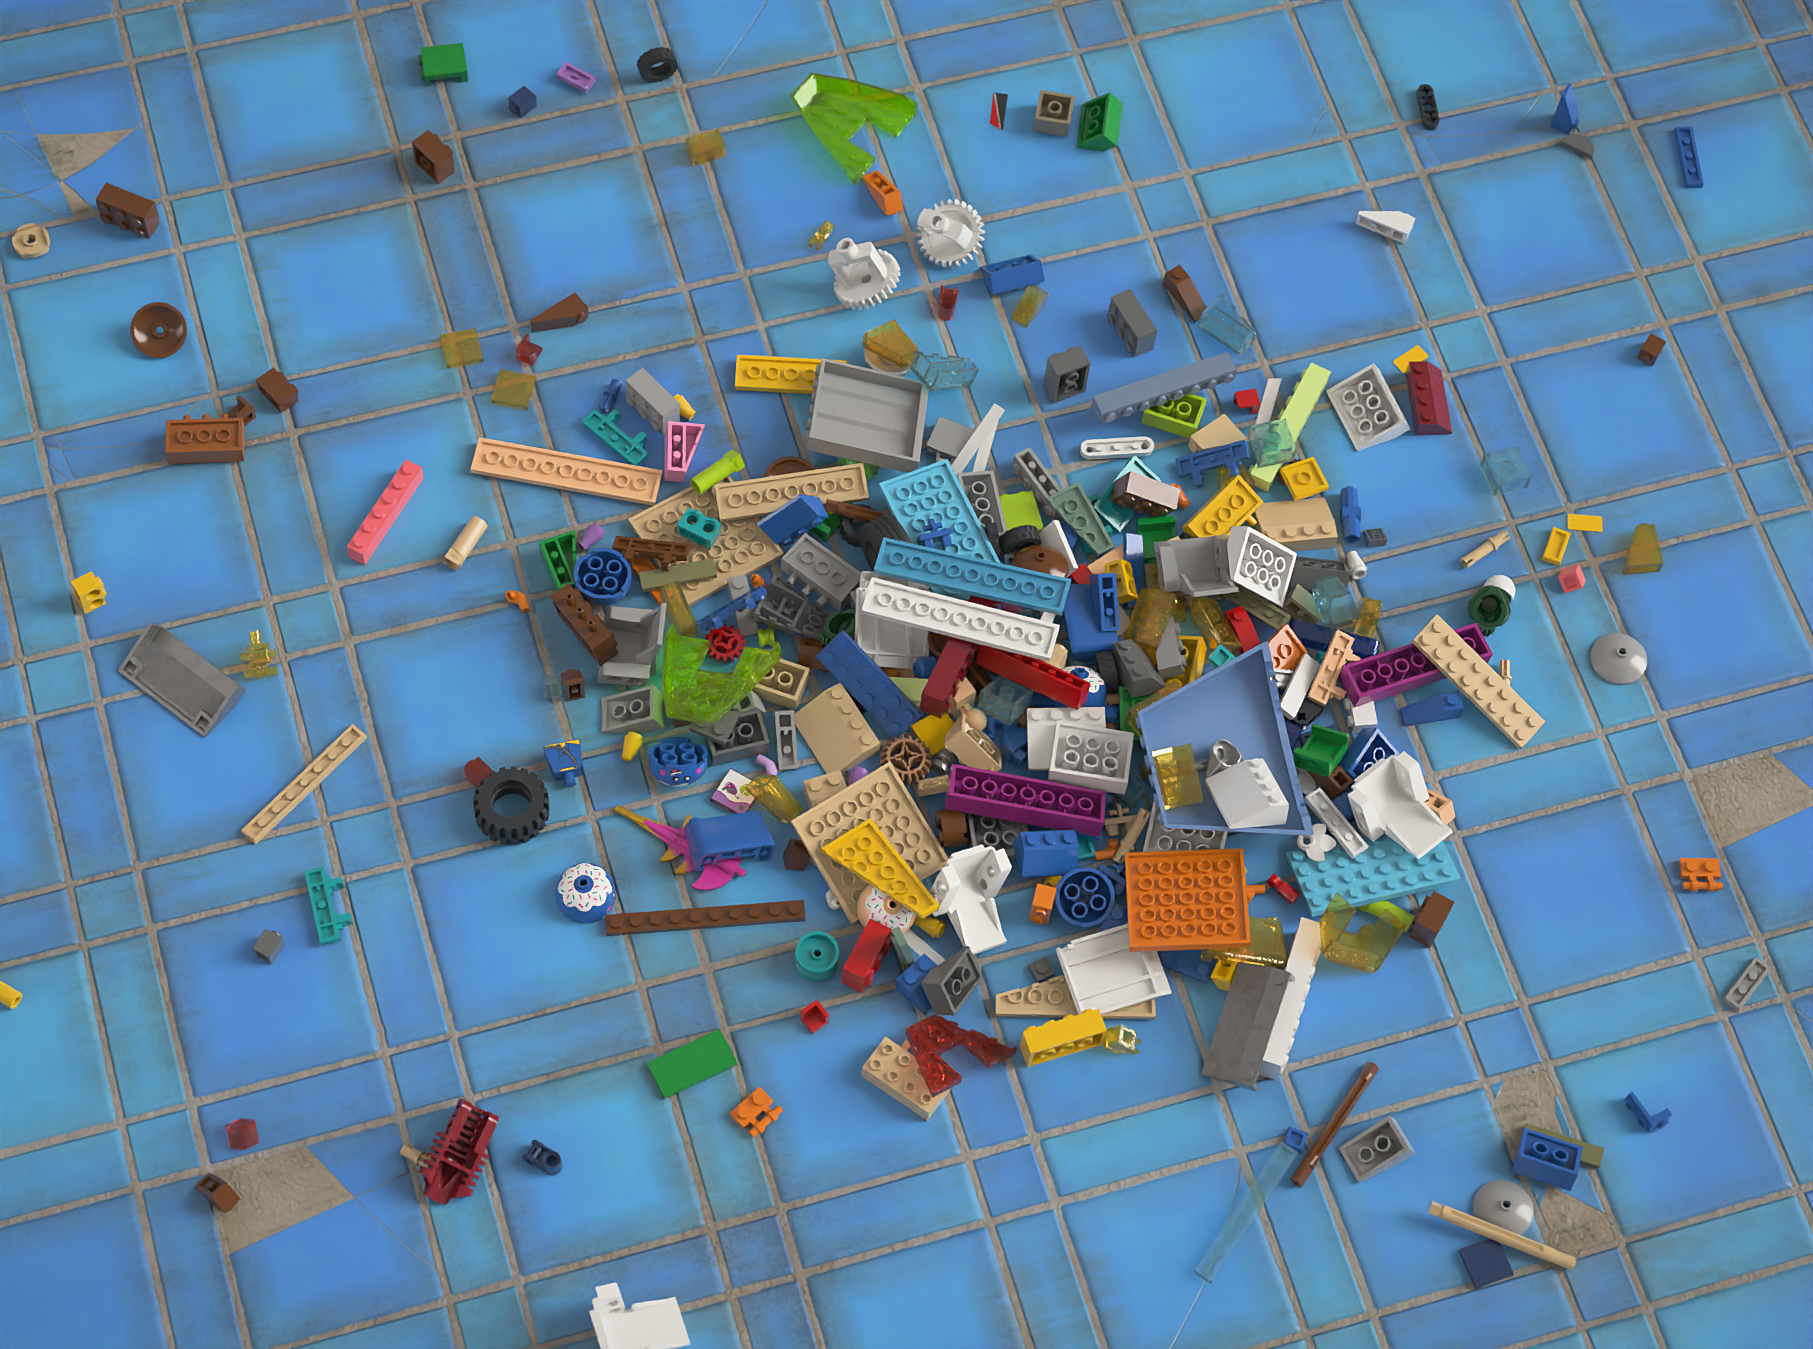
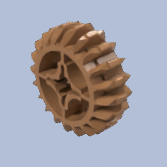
M902 734L900 740L894 737L893 742L888 740L887 746L882 748L880 766L882 767L891 762L903 784L907 782L908 786H910L911 781L917 784L919 779L923 780L925 774H929L932 755L929 754V747L924 748V742L919 743L918 737L912 740V736L909 735L908 739H905ZM901 750L900 754L891 757L895 752ZM917 764H920V766L917 767L916 769H914V770H912V771L910 770L911 767L917 766Z

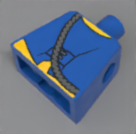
M580 739L543 746L544 757L554 780H563L564 786L568 788L575 786V777L582 775Z

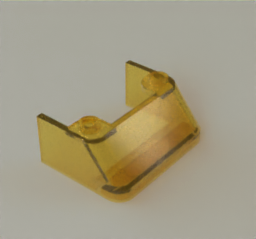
M1336 893L1319 920L1323 956L1328 961L1363 972L1374 973L1378 971L1406 925L1388 909H1385L1375 925H1363L1357 935L1346 932L1344 930L1357 910L1339 893Z

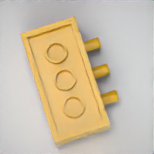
M1237 475L1231 477L1181 528L1192 538L1224 534L1229 536L1231 527L1240 526L1245 520L1250 526H1254L1257 521L1251 514L1264 502L1242 477Z

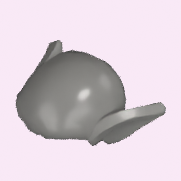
M1226 739L1213 742L1209 750L1206 776L1210 777L1216 770L1221 772L1244 761L1243 755L1239 753L1237 747L1233 746Z

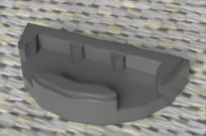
M1570 134L1561 140V145L1592 159L1594 146L1585 136Z

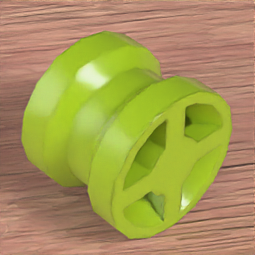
M770 627L767 630L757 629L759 648L764 647V645L775 646L773 628Z

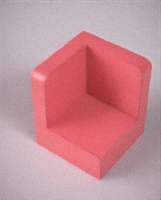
M1579 564L1562 569L1558 576L1565 593L1583 588L1586 581Z

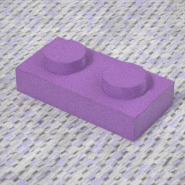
M565 62L556 73L558 79L584 93H587L596 82L595 76L568 62Z

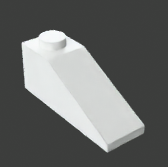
M1359 211L1355 224L1405 244L1412 230L1415 218L1400 211Z

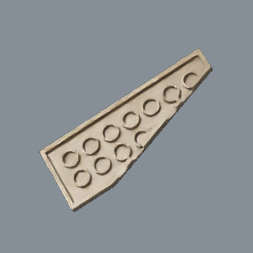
M1064 975L995 996V1016L1063 1018L1071 1014L1074 1016L1078 1015ZM1155 999L1101 1015L1102 1019L1155 1020Z

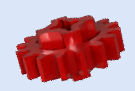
M724 623L722 628L711 629L710 634L705 635L706 654L710 653V659L716 658V663H719L720 660H723L724 664L727 663V660L734 663V658L740 659V653L744 654L746 641L744 640V634H740L739 628L734 630V625L728 628L726 623Z

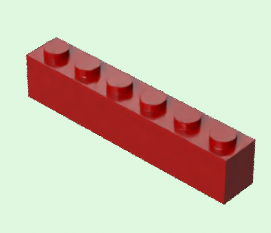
M980 645L976 664L985 669L998 673L1002 677L1011 679L1020 685H1024L1037 693L1048 696L1052 700L1059 701L1076 710L1086 702L1090 682L1040 659Z

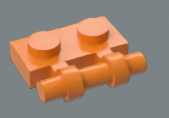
M1680 858L1681 879L1689 880V882L1682 883L1683 889H1690V891L1707 890L1708 892L1722 890V882H1715L1714 880L1721 877L1719 858ZM1697 879H1706V882H1698Z
M758 1087L730 1112V1117L743 1130L748 1125H751L753 1128L748 1133L754 1138L758 1133L764 1132L765 1127L770 1122H775L779 1118L778 1115L783 1112V1109L779 1105L773 1110L770 1109L769 1106L773 1104V1100ZM764 1113L766 1116L760 1122L757 1121L756 1118Z

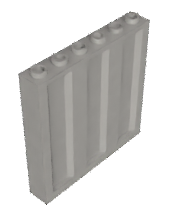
M822 358L821 364L816 365L814 374L818 377L814 378L812 388L815 391H812L810 402H813V404H810L808 415H811V417L807 419L806 428H809V431L806 430L804 441L807 442L806 450L906 473L917 470L920 461L930 383Z

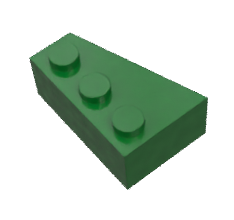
M575 530L539 542L541 557L556 592L568 583L573 589L575 588Z

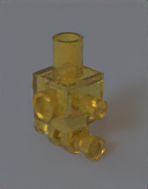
M260 630L250 631L251 645L245 649L246 653H240L241 661L247 660L248 668L253 667V669L244 670L245 678L255 677L258 679L261 675L264 678H267L268 675H278L277 666H267L271 662V658L276 657V650H269V644L262 643Z

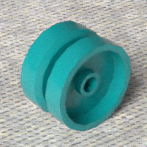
M820 931L809 932L802 936L795 950V966L800 976L811 982H823L831 978L837 971L839 963V947L835 939L829 934Z

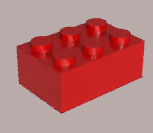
M872 919L868 921L843 967L841 983L861 993L864 992L866 987L870 988L874 979V972H878L883 963L881 961L883 955H888L891 949V928Z

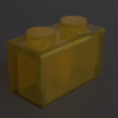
M719 129L685 139V150L693 166L726 156V144Z

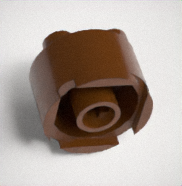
M940 809L938 812H935L936 829L940 828L938 831V842L941 847L945 849L967 846L968 839L965 838L967 829L964 812L949 809Z

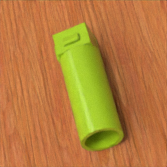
M732 449L725 453L723 458L690 479L693 489L701 495L732 473L740 471L745 467L741 455Z
M1387 900L1355 907L1363 912H1369L1407 933L1415 917Z

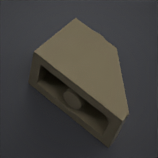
M1299 584L1286 594L1283 607L1281 608L1308 630L1321 620L1313 596Z

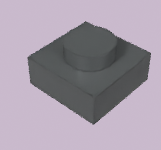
M1047 957L1028 964V969L1036 983L1055 976V971Z

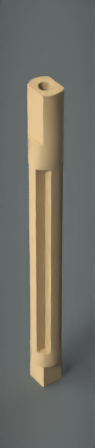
M1431 1201L1428 1208L1429 1214L1437 1216L1442 1220L1545 1261L1555 1263L1570 1270H1573L1576 1264V1259L1572 1256L1446 1205Z

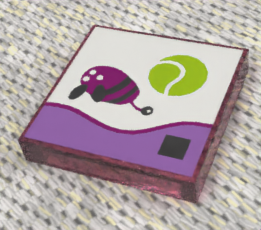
M730 768L710 797V801L732 814L745 813L751 809L763 791L764 786Z

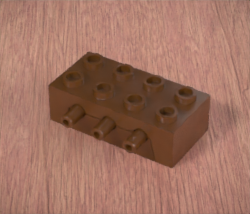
M568 583L551 595L550 598L559 617L597 664L601 666L619 654L616 648L618 643L613 638L614 634L610 628L604 627L601 617L592 612L593 608L588 601H583L579 590L576 587L573 589Z

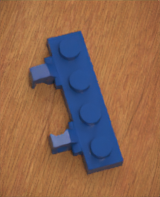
M1244 439L1177 458L1178 476L1180 478L1189 476L1190 479L1194 480V486L1198 488L1205 486L1203 484V475L1207 474L1206 471L1224 466V468L1230 469V477L1239 475L1238 466H1241V461L1250 459L1248 444Z
M761 584L698 620L696 623L700 631L704 629L709 631L714 627L718 629L724 626L722 622L732 617L731 614L737 610L742 612L748 607L750 610L757 607L756 603L763 600L765 594H767L765 587Z

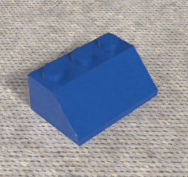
M1031 254L980 267L988 291L996 296L1004 295L1006 291L1010 290L1020 291L1025 286L1036 287L1041 282H1045L1042 262Z
M799 494L757 522V525L775 544L789 546L795 542L796 538L803 536L805 533L807 534L811 528L821 525L828 515L820 497Z
M1362 728L1338 766H1341L1353 780L1349 785L1351 787L1355 784L1354 779L1381 758L1386 760L1391 755L1398 756L1400 753L1378 728Z
M1075 830L1020 832L1013 841L1020 878L1063 876L1066 872L1077 868L1079 845Z
M1524 1128L1514 1157L1512 1172L1571 1191L1578 1176L1582 1147Z

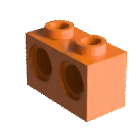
M1037 883L1029 920L1035 924L1048 925L1057 888Z

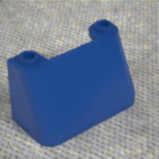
M1070 584L1064 606V614L1071 650L1079 666L1095 662V653L1111 651L1112 653L1113 642L1123 641L1122 637L1118 638L1116 630L1100 631L1090 584Z
M755 809L748 810L745 813L703 819L692 818L684 828L695 872L705 870L704 865L710 862L711 865H716L717 860L750 855L753 856V859H757L760 856L761 862L770 861L776 849L774 838L761 812Z

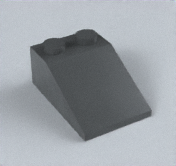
M965 946L932 969L921 982V985L935 1015L955 1016L983 979V975L970 947Z

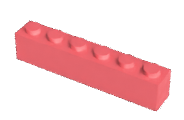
M405 459L347 545L349 558L366 565L423 480L421 466Z

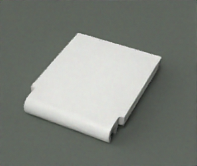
M862 571L860 575V588H856L855 642L878 667L913 669V663L916 662L918 657L929 656V631L864 615L861 612L872 577L928 591L929 587L919 583L874 574V571Z
M1128 924L1072 940L1065 948L1060 949L1058 947L1056 949L1078 1015L1087 1009H1099L1101 1015L1172 994L1157 951L1130 952Z

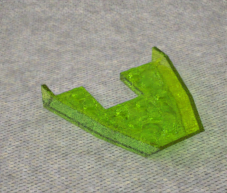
M810 73L790 95L821 146L854 185L876 162V157L850 142L859 129L869 121L894 138H897L917 115L918 103L904 94L856 80Z
M671 624L664 638L662 688L666 717L714 724L744 699L782 658L779 642L775 641L771 650L745 646L733 674L730 675L701 670L700 667L710 647L709 640L677 635L675 625Z

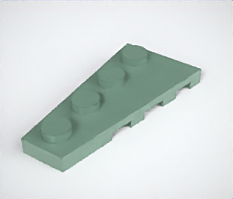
M1080 482L1045 499L1097 556L1115 547Z
M898 926L892 929L893 937L891 939L903 966L907 965L909 968L915 961Z

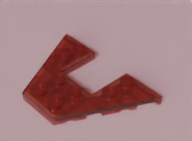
M936 1014L908 1027L905 1033L931 1097H935L960 1084L963 1078L938 1055L961 1044L986 1067L990 1068L1015 1055L1018 1048L1015 1046L1014 1048L997 1043L998 1039L987 1037L976 1030L971 1029L967 1031L958 1027V1023L946 1020L944 1017Z

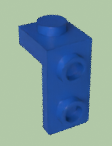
M1633 1092L1629 1093L1625 1098L1627 1108L1636 1115L1638 1123L1648 1133L1657 1127L1660 1130L1669 1124L1668 1120L1672 1113L1668 1108L1651 1118Z

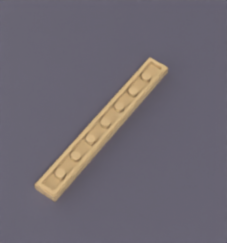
M354 724L349 726L241 830L242 834L255 845L260 842L367 739V735Z

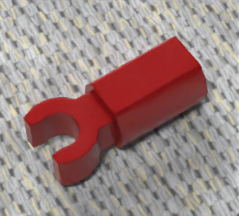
M1273 873L1268 879L1267 884L1277 890L1276 893L1290 905L1299 898L1300 893L1287 882L1283 883L1276 874Z

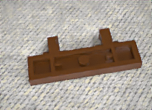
M616 536L612 549L621 553L630 567L634 563V558L650 557L661 561V571L669 572L671 563H676V561L687 562L691 545Z

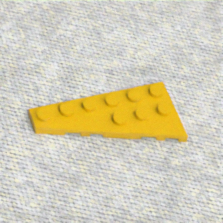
M871 818L821 848L824 854L922 919L939 909L937 901Z

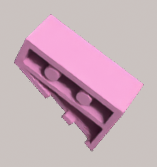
M668 421L664 442V481L683 483L701 438L704 424Z

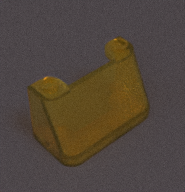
M1249 916L1251 948L1202 949L1201 960L1211 962L1212 957H1214V959H1220L1219 961L1232 960L1282 969L1287 966V952L1282 923L1276 917H1266L1264 919Z

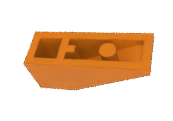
M878 170L862 176V180L879 208L887 216L904 210L900 191Z

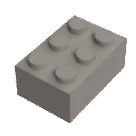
M643 367L626 380L627 403L631 407H635L640 416L651 423L654 430L660 431L664 435L668 421L680 422V403Z

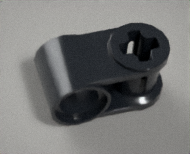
M1306 698L1302 702L1295 718L1290 721V729L1296 733L1305 731L1321 715L1324 708L1320 704Z

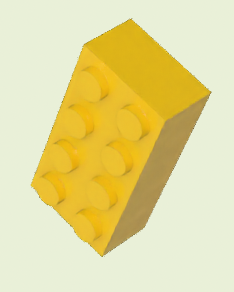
M1087 1009L1076 1016L1071 1014L1056 1022L1055 1020H1050L1042 1026L1026 1028L1022 1032L1019 1046L1027 1067L1103 1045L1107 1029L1099 1009Z

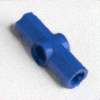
M1347 486L1340 491V522L1343 523L1344 540L1347 543H1354L1359 541L1361 536L1359 524L1361 520V507L1358 506L1357 489L1353 486Z

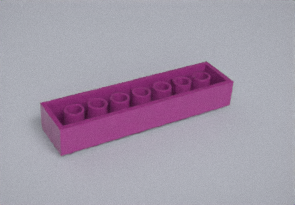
M1477 623L1455 629L1454 631L1488 664L1493 653ZM1413 643L1343 665L1338 676L1354 708L1447 678Z
M952 764L947 781L945 809L1059 830H1075L1076 833L1099 837L1104 824L1106 792Z

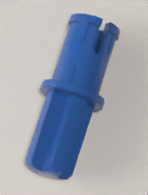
M612 379L608 390L603 393L604 397L599 405L602 413H608L613 402L618 398L617 394L623 386L621 381L616 385L618 379Z

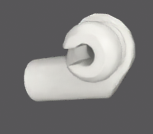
M829 889L825 896L828 906L833 910H837L841 905L831 889Z

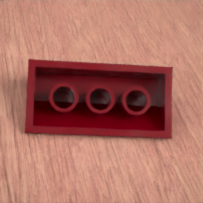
M1428 361L1409 362L1405 376L1415 436L1452 434L1442 370Z

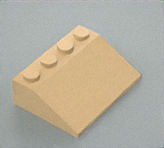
M1325 497L1262 503L1253 512L1254 519L1257 521L1255 524L1256 531L1293 552L1335 547L1338 535L1334 518Z
M841 683L825 690L794 714L796 728L826 774L839 770L843 773L880 753L879 740Z

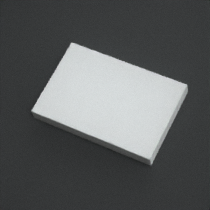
M1053 520L1039 533L1041 545L1056 549L1066 558L1068 562V577L1078 569V566L1059 521Z

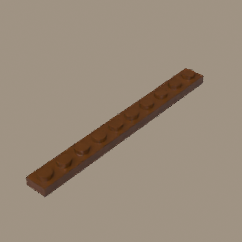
M804 900L605 915L607 936L799 922L806 919Z

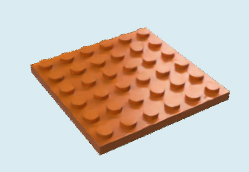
M1243 848L1125 853L1130 952L1251 948Z

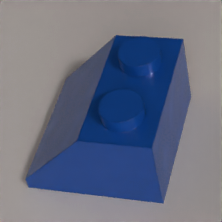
M925 953L896 979L895 986L922 1014H925L932 1006L921 982L932 969L938 966Z

